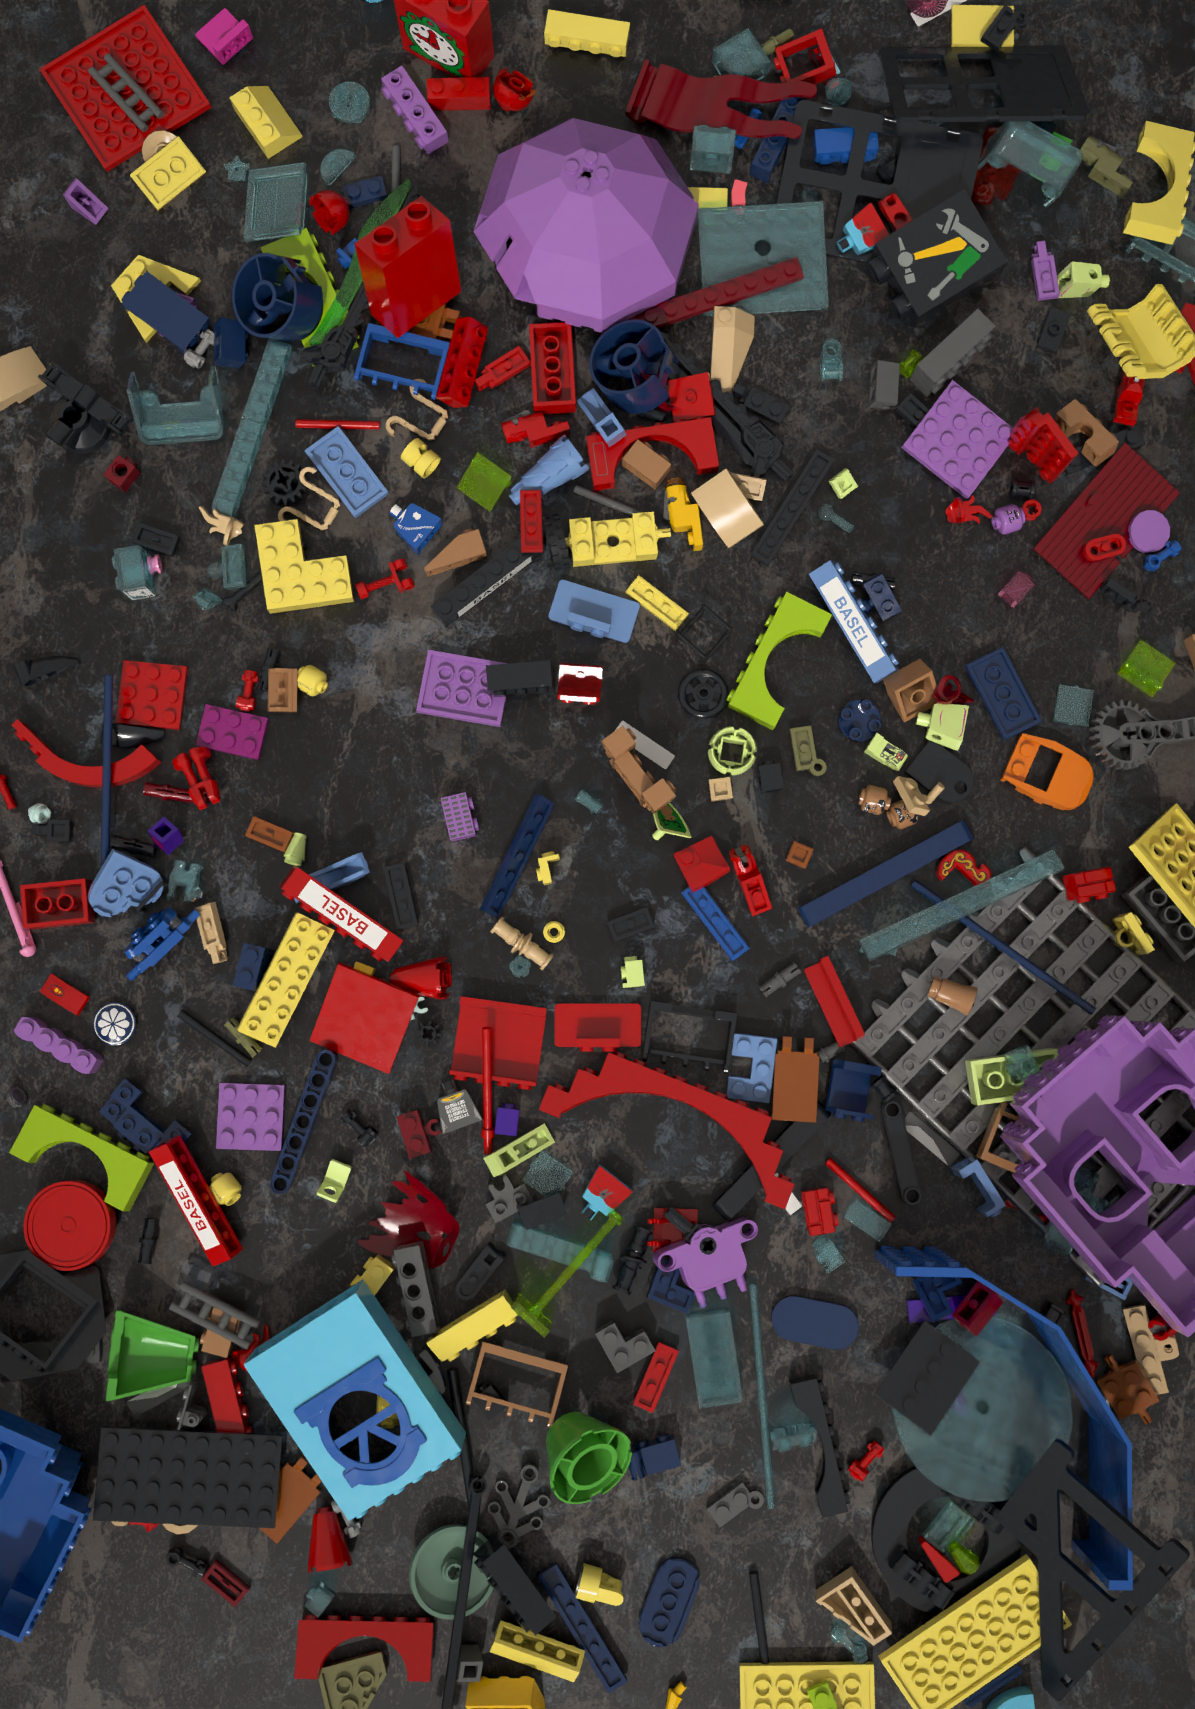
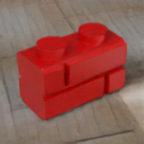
M1104 867L1063 876L1067 900H1077V904L1089 902L1092 896H1095V900L1109 898L1108 893L1115 892L1116 890L1114 880H1112L1111 868Z
M826 1186L801 1190L808 1234L816 1236L836 1232L835 1226H839L837 1213L832 1211L831 1204H835L833 1191H829Z

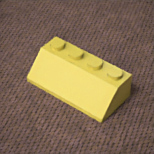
M506 1289L444 1326L438 1332L431 1334L427 1345L441 1362L446 1359L450 1362L460 1355L459 1351L467 1348V1350H470L478 1345L480 1338L484 1336L489 1338L498 1332L496 1328L503 1324L507 1327L517 1320L516 1316H518L519 1311Z

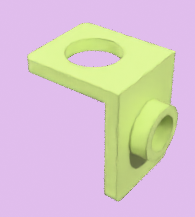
M332 1159L324 1181L317 1191V1195L336 1203L345 1188L351 1166ZM324 1189H332L336 1194H327Z

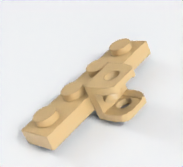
M1145 1304L1124 1307L1123 1312L1137 1362L1158 1395L1169 1393L1161 1361L1171 1360L1179 1356L1175 1334L1163 1341L1156 1340L1152 1336L1153 1334L1150 1329H1148L1150 1320ZM1170 1344L1171 1347L1167 1348L1165 1345Z

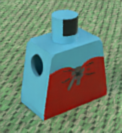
M872 203L868 204L844 226L843 232L846 236L837 241V245L842 253L853 248L855 253L860 255L874 249L875 243L889 235Z
M599 1164L582 1197L589 1203L582 1210V1213L590 1220L594 1218L598 1211L607 1216L632 1193V1189Z

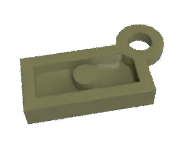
M811 725L791 728L789 732L796 772L810 770L815 776L823 775L827 766L823 760L816 757ZM820 764L822 766L821 771H816L814 765Z

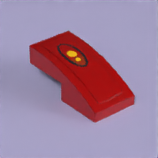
M52 973L40 990L43 995L79 1016L90 999L88 995L78 988L71 986Z

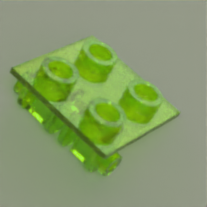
M477 452L456 488L491 512L505 487L508 488L510 486L512 476Z
M1140 640L1117 674L1153 698L1156 692L1163 687L1164 680L1176 663Z

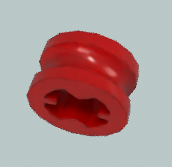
M1028 500L1021 507L1025 514V520L1028 521L1035 520L1042 511L1040 503L1036 500ZM1030 506L1034 507L1032 514L1027 513Z

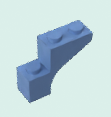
M594 388L576 400L609 448L626 436L625 430Z
M361 852L309 875L330 890L353 883L370 873L368 863ZM294 898V900H295L296 903H300L299 900H297L296 898Z

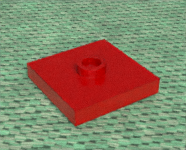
M709 372L667 381L671 405L676 407L675 410H672L673 420L684 419L689 421L698 416L709 417L716 415Z

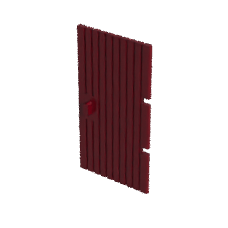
M1123 443L1036 544L1033 550L1087 599H1090L1120 562L1115 558L1116 556L1095 562L1088 561L1083 555L1084 545L1096 538L1120 534L1126 541L1125 550L1119 554L1124 559L1133 549L1129 541L1130 536L1128 532L1131 519L1136 514L1146 510H1155L1163 514L1180 492L1168 483L1163 476L1157 473L1128 444ZM1110 543V547L1115 549V544ZM1091 548V553L1095 555V549Z

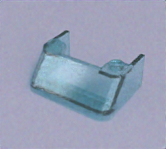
M1029 121L1005 122L989 138L980 157L977 169L980 170L987 162L995 168L1005 167L1008 163L1043 182L1041 189L1047 197L1044 206L1048 207L1062 194L1078 169L1084 155L1079 149Z
M211 366L208 386L203 387L200 392L201 401L160 404L158 396L152 391H140L135 372H130L127 394L139 439L144 444L158 445L197 442L221 438L224 429L222 394L215 366Z

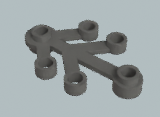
M532 1463L525 1464L521 1469L522 1483L515 1503L509 1493L507 1480L501 1478L496 1481L495 1490L501 1495L510 1514L508 1525L500 1512L501 1503L498 1500H492L488 1504V1512L493 1515L499 1528L497 1539L507 1549L515 1547L520 1536L532 1530H539L543 1525L542 1517L537 1514L530 1518V1522L516 1527L518 1520L540 1508L545 1509L550 1504L549 1495L541 1493L536 1500L524 1505L530 1484L538 1478V1468ZM529 1468L534 1471V1474L531 1476L525 1472ZM504 1483L506 1488L500 1490L497 1485ZM545 1497L548 1502L541 1504L539 1502L540 1498ZM496 1504L499 1509L492 1511L491 1505ZM534 1519L540 1521L538 1526L533 1525L532 1521ZM510 1533L512 1539L506 1540L504 1535Z

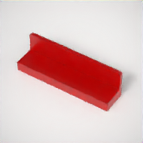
M826 956L820 959L819 963L804 969L805 975L839 1047L842 1048L864 1038L865 1033L829 957Z

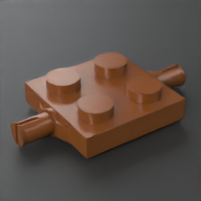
M1109 1354V1357L1108 1355L1105 1356L1104 1360L1107 1362L1110 1370L1098 1377L1097 1383L1120 1420L1138 1413L1145 1425L1151 1423L1153 1419L1146 1409L1159 1402L1160 1397L1137 1360L1118 1365L1112 1354Z

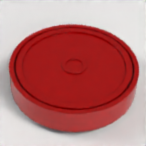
M66 1180L54 1183L41 1190L29 1204L24 1218V1236L31 1253L52 1269L60 1271L77 1270L100 1259L109 1249L116 1230L115 1211L112 1205L104 1202L106 1194L97 1186L82 1180Z

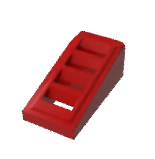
M922 1535L918 1537L919 1543L944 1582L947 1583L960 1574L958 1568Z

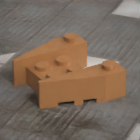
M622 725L603 739L601 744L606 750L605 753L608 758H612L609 760L611 766L618 772L640 801V805L655 814L675 799L676 795L674 792L676 789L669 780L665 782L663 778L654 784L655 779L648 771L644 772L642 770V762L634 754L636 746L634 740L636 736L630 728L625 729Z

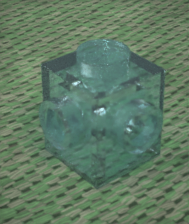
M1023 1045L1003 1054L1008 1063L1005 1065L1006 1070L1011 1077L1014 1076V1079H1022L1024 1082L1029 1075L1040 1071L1029 1046Z

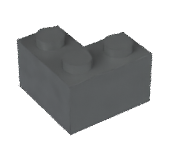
M615 1319L595 1329V1335L616 1373L655 1352V1346L644 1327L626 1338Z

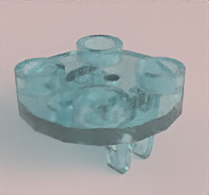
M344 82L338 84L332 90L329 96V107L334 118L347 123H360L370 108V98L367 90L362 85L355 82Z

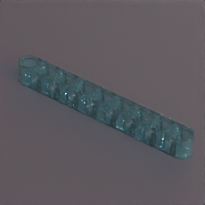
M269 339L212 504V512L216 508L219 513L235 518L291 355V344L275 339Z

